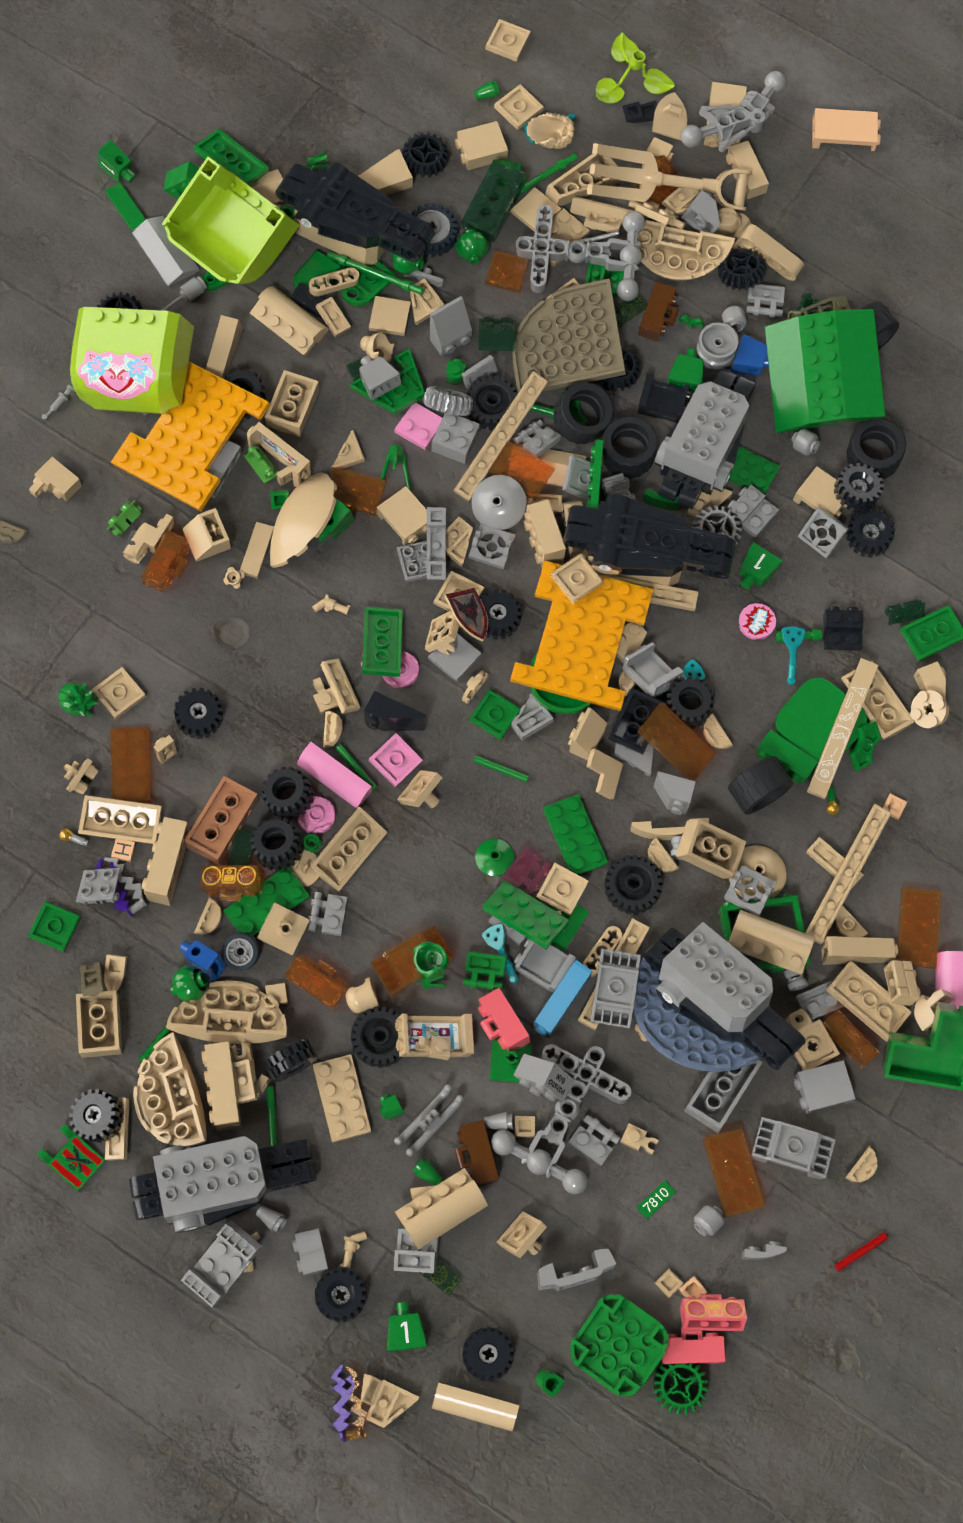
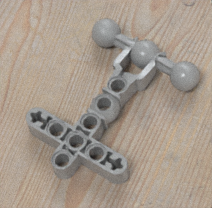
M547 204L538 207L535 236H521L516 241V254L520 258L532 259L530 286L533 292L542 293L545 291L549 261L565 260L568 262L569 259L574 263H582L585 260V263L590 262L591 264L605 266V269L608 271H624L623 280L619 282L616 288L617 294L624 301H632L637 297L639 286L634 281L635 271L639 270L637 265L642 260V252L639 249L641 244L637 241L638 233L645 226V219L639 212H629L623 218V227L628 232L627 240L610 238L607 242H593L591 244L587 242L586 245L580 240L569 243V240L565 242L562 239L551 238L553 209ZM544 214H546V221H543ZM541 230L547 231L546 234H541L539 232ZM525 245V246H527L528 248H527V249H521L520 246ZM539 247L546 248L544 251L538 250ZM558 248H561V249H563L564 251H563V252H557V251H555V250L558 249ZM580 250L581 253L576 254L573 251ZM610 250H621L619 255L620 261L609 259L611 257ZM597 251L599 254L592 255L591 252ZM541 263L544 267L539 268L536 265ZM537 276L541 277L540 284H537Z
M547 1045L543 1049L541 1059L555 1063L574 1079L565 1101L558 1100L556 1102L555 1114L545 1130L537 1132L529 1149L516 1143L515 1136L507 1130H499L492 1136L491 1147L499 1155L503 1156L511 1153L522 1159L521 1165L527 1163L528 1169L533 1174H546L547 1178L553 1176L559 1179L568 1193L580 1194L585 1191L588 1185L586 1174L579 1169L567 1171L556 1165L565 1147V1143L562 1140L571 1121L579 1116L580 1104L588 1089L617 1104H624L630 1098L631 1088L625 1082L600 1070L605 1057V1052L602 1048L598 1046L591 1047L582 1060L556 1045ZM553 1052V1057L551 1059L547 1058L548 1054ZM597 1053L600 1056V1060L593 1061L590 1058V1054ZM561 1056L562 1058L560 1060V1063L557 1064V1060H559V1057ZM571 1061L574 1067L566 1069L563 1066V1062ZM581 1071H589L591 1073V1077L587 1079L583 1078L581 1076ZM606 1080L609 1087L602 1088L598 1082ZM615 1085V1088L611 1093L610 1090L612 1089V1086ZM577 1087L581 1089L582 1094L575 1096L571 1090ZM624 1090V1095L619 1097V1092ZM570 1105L573 1112L567 1114L562 1110V1107ZM556 1122L561 1123L563 1130L556 1131L553 1128V1124ZM540 1139H547L549 1143H555L558 1147L553 1159L545 1150H535Z

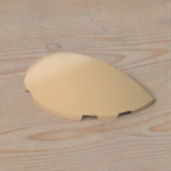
M645 220L643 230L638 233L637 242L641 244L639 247L642 252L641 263L649 268L651 272L670 280L684 281L705 276L715 270L720 265V262H723L729 255L735 238L703 231L697 233L667 227L663 223Z
M316 473L300 483L286 499L273 529L270 549L271 567L275 568L288 564V559L293 555L299 557L308 549L307 543L314 537L318 538L326 527L335 508L336 499L333 495L337 491L336 483L330 479L329 475Z
M226 980L210 983L200 1000H190V1003L183 1001L178 1007L175 1006L166 1025L167 1029L192 1038L217 1043L229 1041V1044L263 1043L285 1038L287 1035L285 1015L279 1009L278 1002L270 994L266 995L259 991L258 986L242 981Z
M172 1032L153 1046L154 1051L148 1059H143L138 1069L139 1078L137 1086H134L133 1093L135 1110L143 1127L148 1132H151L159 1141L169 1145H182V1147L199 1145L206 1142L207 1139L204 1110L191 1067L175 1033Z

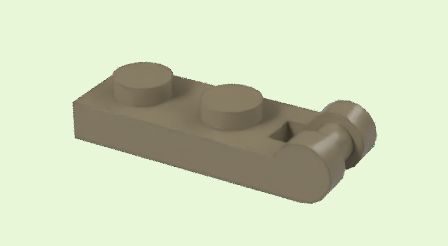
M96 962L92 966H80L83 997L96 996L102 993V968L100 962Z

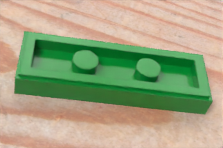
M121 183L105 190V194L131 232L146 220Z

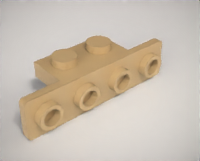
M576 196L572 199L570 213L586 217L585 227L606 231L607 233L619 232L620 227L623 226V218L626 214L633 211Z

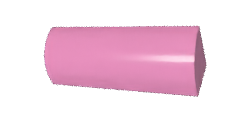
M310 742L302 752L297 765L356 809L372 793V786L314 743Z
M963 951L940 952L936 954L935 991L943 989L950 992L954 1000L949 1004L956 1005L957 1009H959V1005L963 1006Z

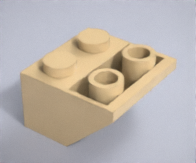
M216 508L198 514L182 529L196 562L231 549L229 538Z
M588 707L585 713H581L577 727L572 730L568 743L570 745V753L587 761L591 749L597 748L607 728V722L593 709Z

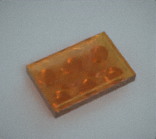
M507 441L488 473L492 476L505 475L515 479L524 489L526 496L536 501L555 469Z
M332 467L330 479L337 486V491H335L333 497L341 501L350 510L376 516L377 506L380 504L386 480Z

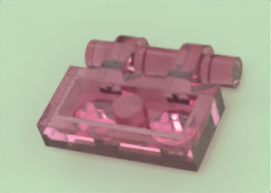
M524 847L502 879L517 888H520L522 884L526 885L527 888L524 892L531 896L539 888L538 885L541 880L547 877L548 871L552 866L548 862H545L542 867L537 863L541 857L527 847ZM534 870L537 874L533 880H530L527 877Z

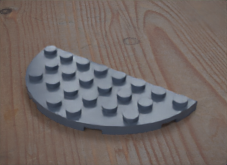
M644 957L639 964L633 1014L640 1031L658 1052L685 1067L709 1072L735 1070L761 1059L742 1042L725 1041L665 1005L656 992V988L659 986L660 973L650 966Z

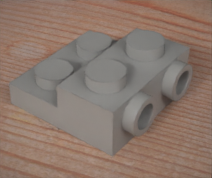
M750 485L748 488L744 487L738 495L740 498L737 501L733 499L727 509L732 511L731 516L737 515L734 521H740L739 526L756 538L775 517L779 509L765 499L766 495Z

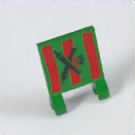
M63 1125L60 1131L69 1139L54 1158L43 1149L37 1155L75 1190L79 1191L106 1160L67 1125Z

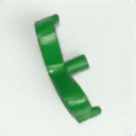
M682 315L678 322L689 324V329H692V325L701 327V329L704 326L702 319H691L687 315Z

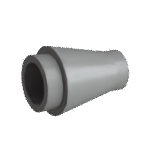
M507 1111L484 1117L485 1129L507 1131L514 1129L513 1113H508Z
M264 1205L260 1206L256 1212V1216L272 1232L279 1233L287 1223L284 1214L269 1209Z

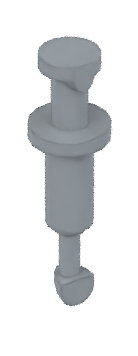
M68 384L63 394L59 392V397L50 406L48 413L42 415V419L47 420L48 416L52 412H56L64 401L68 402L67 397L71 392L75 391L74 388Z

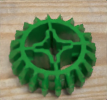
M686 1363L666 1364L667 1369L661 1365L659 1369L663 1373H655V1376L660 1380L652 1382L653 1385H659V1388L654 1389L653 1393L660 1392L661 1396H658L656 1401L663 1399L664 1402L661 1404V1407L664 1408L668 1404V1413H671L673 1408H676V1415H680L681 1409H683L684 1415H688V1408L693 1413L696 1412L694 1404L702 1407L699 1398L702 1400L707 1399L702 1392L709 1391V1388L703 1387V1384H707L709 1381L708 1379H701L706 1373L705 1371L700 1374L697 1372L701 1367L699 1364L695 1368L692 1367L693 1363H688V1365ZM675 1369L687 1370L693 1376L684 1379ZM670 1373L673 1385L665 1391L664 1381L667 1374ZM677 1381H680V1383L689 1381L683 1388L684 1392H681V1389L672 1392L678 1385ZM696 1382L697 1392L692 1400L690 1398L689 1386ZM678 1394L685 1400L686 1404L675 1403L669 1396Z

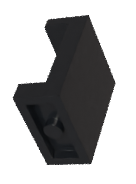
M647 373L637 413L677 423L686 409V406H684L685 401L689 402L691 391L688 390L689 384L686 383L685 387L655 381L653 380L654 375Z

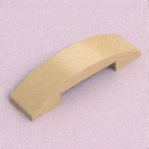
M697 818L709 823V818ZM651 821L632 822L630 831L648 839L657 837L658 840H671L674 836H682L685 827L652 829Z

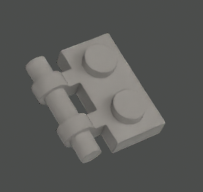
M763 284L755 285L754 289L749 287L747 302L754 303V306H747L746 313H753L755 316H759V314L769 315L771 318L775 316L782 317L783 310L776 309V306H783L785 287ZM760 304L770 305V308L760 307Z
M541 420L529 424L526 430H521L513 439L516 444L524 443L523 450L535 459L561 441V435L547 426L543 430L540 428L543 426Z
M315 892L314 899L311 900V916H308L310 920L308 930L315 932L317 925L322 926V934L341 936L348 897L328 894L327 901H322V893ZM320 908L325 909L324 918L318 917Z
M587 1115L583 1121L590 1125L586 1130L579 1126L568 1143L599 1166H602L613 1150L607 1143L611 1140L617 1144L620 1137L615 1134L613 1129L603 1126L596 1117L594 1119ZM594 1130L604 1135L602 1141L592 1134Z

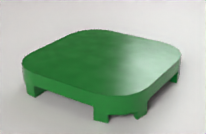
M823 678L809 679L798 689L777 715L775 720L777 734L819 763L846 694ZM863 708L860 710L843 755L857 740V728L867 723V716Z
M608 1295L602 1297L597 1302L593 1312L576 1337L572 1339L570 1355L573 1360L572 1362L578 1368L612 1393L621 1397H631L638 1394L644 1388L666 1355L670 1346V1336L667 1329L659 1321L621 1295Z

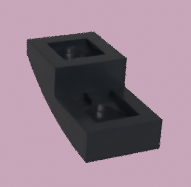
M638 101L622 106L626 122L641 123L653 121L657 102L653 101L640 105Z
M299 283L291 295V300L307 307L308 312L322 318L316 309V305L326 300V298L322 295H312L308 286Z

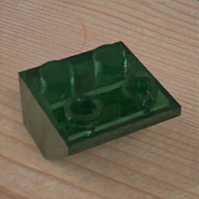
M483 317V319H479L478 350L515 351V320H511L509 317H502L501 319Z

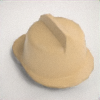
M725 207L718 211L720 226L715 233L738 238L740 233L751 222L746 215L736 212L732 208Z

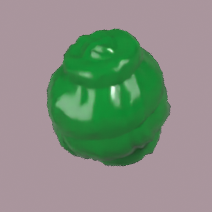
M427 941L413 948L414 965L419 974L425 976L426 980L433 981L446 973L449 958L441 945Z

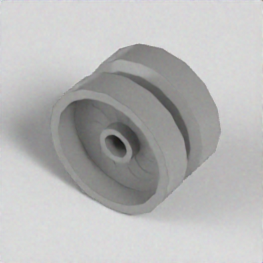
M720 322L705 326L700 333L696 348L698 352L697 358L703 360L705 367L719 370L728 367L733 362L739 343L735 330L729 325Z

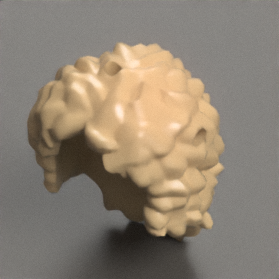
M556 113L542 114L531 118V121L528 122L527 136L531 137L535 144L549 149H561L567 147L573 141L574 122L565 115Z

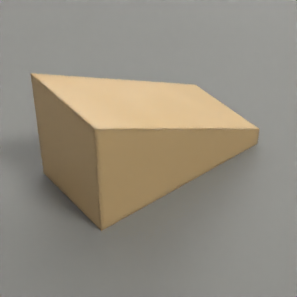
M364 1374L361 1401L372 1406L382 1381Z

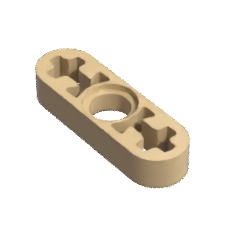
M347 268L315 277L309 282V291L314 296H321L355 286L359 282V272L355 268ZM331 279H337L339 281V284L331 285L329 281Z
M608 927L584 960L583 965L588 967L586 964L591 965L594 961V958L591 957L592 955L598 960L594 966L596 970L592 969L591 977L598 974L600 956L597 954L596 949L603 946L607 950L614 951L619 944L622 932L618 927ZM616 932L618 939L613 938L610 945L606 943L610 936L608 933Z

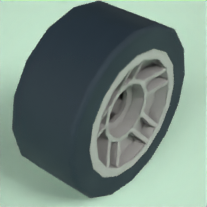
M240 932L231 935L224 941L221 955L228 967L233 970L242 971L251 968L257 963L261 949L259 942L254 936ZM238 948L244 950L243 955H238Z

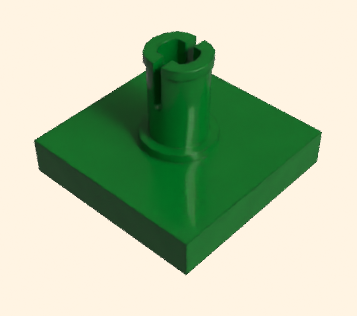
M492 1040L489 1081L519 1083L520 1080L514 1076V1073L523 1055L531 1056L532 1043L525 1045L515 1052H508L507 1049L503 1050L498 1041Z

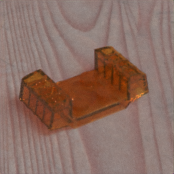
M435 925L419 932L370 962L392 998L403 993L405 987L424 977L422 974H419L413 962V948L427 941L439 944L448 955V966L453 963L455 957Z

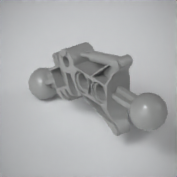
M771 71L765 78V88L761 94L756 91L747 92L739 106H701L699 115L707 119L709 125L701 128L695 125L686 126L681 132L682 143L690 148L696 147L701 143L702 138L716 134L720 142L718 150L724 152L727 147L746 136L749 131L753 133L760 132L769 114H773L775 109L769 103L770 97L773 93H780L786 86L785 75L780 71Z

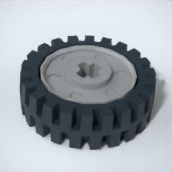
M433 203L431 207L428 204H424V208L418 206L417 210L414 209L411 215L428 222V225L435 231L433 239L423 252L424 257H428V254H431V258L435 257V254H438L439 257L442 256L443 252L445 254L448 253L449 249L451 250L456 243L458 236V224L452 212L449 213L448 208L443 209L442 205L436 207V204Z

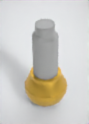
M68 828L62 829L59 833L62 841H73L86 846L89 842L86 838L73 834Z

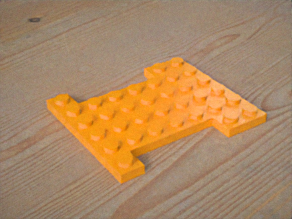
M188 362L181 407L176 406L169 409V412L162 414L146 439L130 432L111 463L189 506L202 511L221 482L218 477L207 471L245 413L261 420L270 407V403Z
M544 561L535 597L552 601L534 667L515 662L510 682L621 711L626 691L608 687L625 621L644 626L654 589L599 575L604 581L603 584L572 604L550 576L552 572L563 565Z

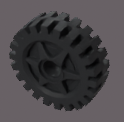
M488 375V378L483 376L480 381L478 379L475 380L474 384H471L467 391V394L473 399L472 410L468 417L470 416L471 421L479 423L482 429L489 427V430H493L518 394L517 388L512 386L510 380L507 382L506 378L500 379L498 375L495 378H492V375ZM494 401L496 404H490L489 402Z
M628 855L624 858H619L611 865L605 877L604 887L608 901L612 903L614 908L617 907L619 911H625L626 914H638L639 912L644 913L646 910H650L658 901L663 887V880L660 871L657 870L658 867L655 864L653 865L651 860H646L643 856L637 857V855H633L630 857ZM635 881L638 887L631 888L628 883Z
M374 1007L371 1010H366L365 1013H361L359 1018L355 1020L351 1030V1044L355 1054L363 1063L369 1064L372 1067L383 1068L384 1066L389 1067L392 1064H396L403 1058L399 1057V1051L396 1048L398 1031L395 1029L396 1019L401 1014L396 1013L391 1008ZM376 1034H385V1040L377 1041L375 1039Z

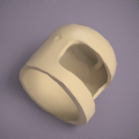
M370 977L365 979L363 985L358 987L352 986L346 992L347 1004L354 1013H363L368 1009L371 1010L379 1006L376 991Z

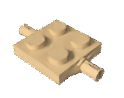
M649 201V203L629 202L628 206L634 208L636 212L658 222L675 226L681 230L685 226L684 222L678 220L679 216L675 215V211L669 208H665V210L659 208L658 203Z

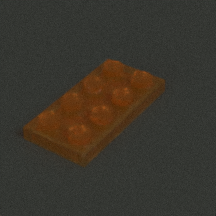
M660 703L637 731L688 780L695 781L716 754L664 703Z
M149 727L110 729L112 799L137 803L151 802Z
M902 887L897 961H911L912 966L931 969L937 967L941 892Z
M742 1128L703 1138L725 1218L764 1208L765 1205Z

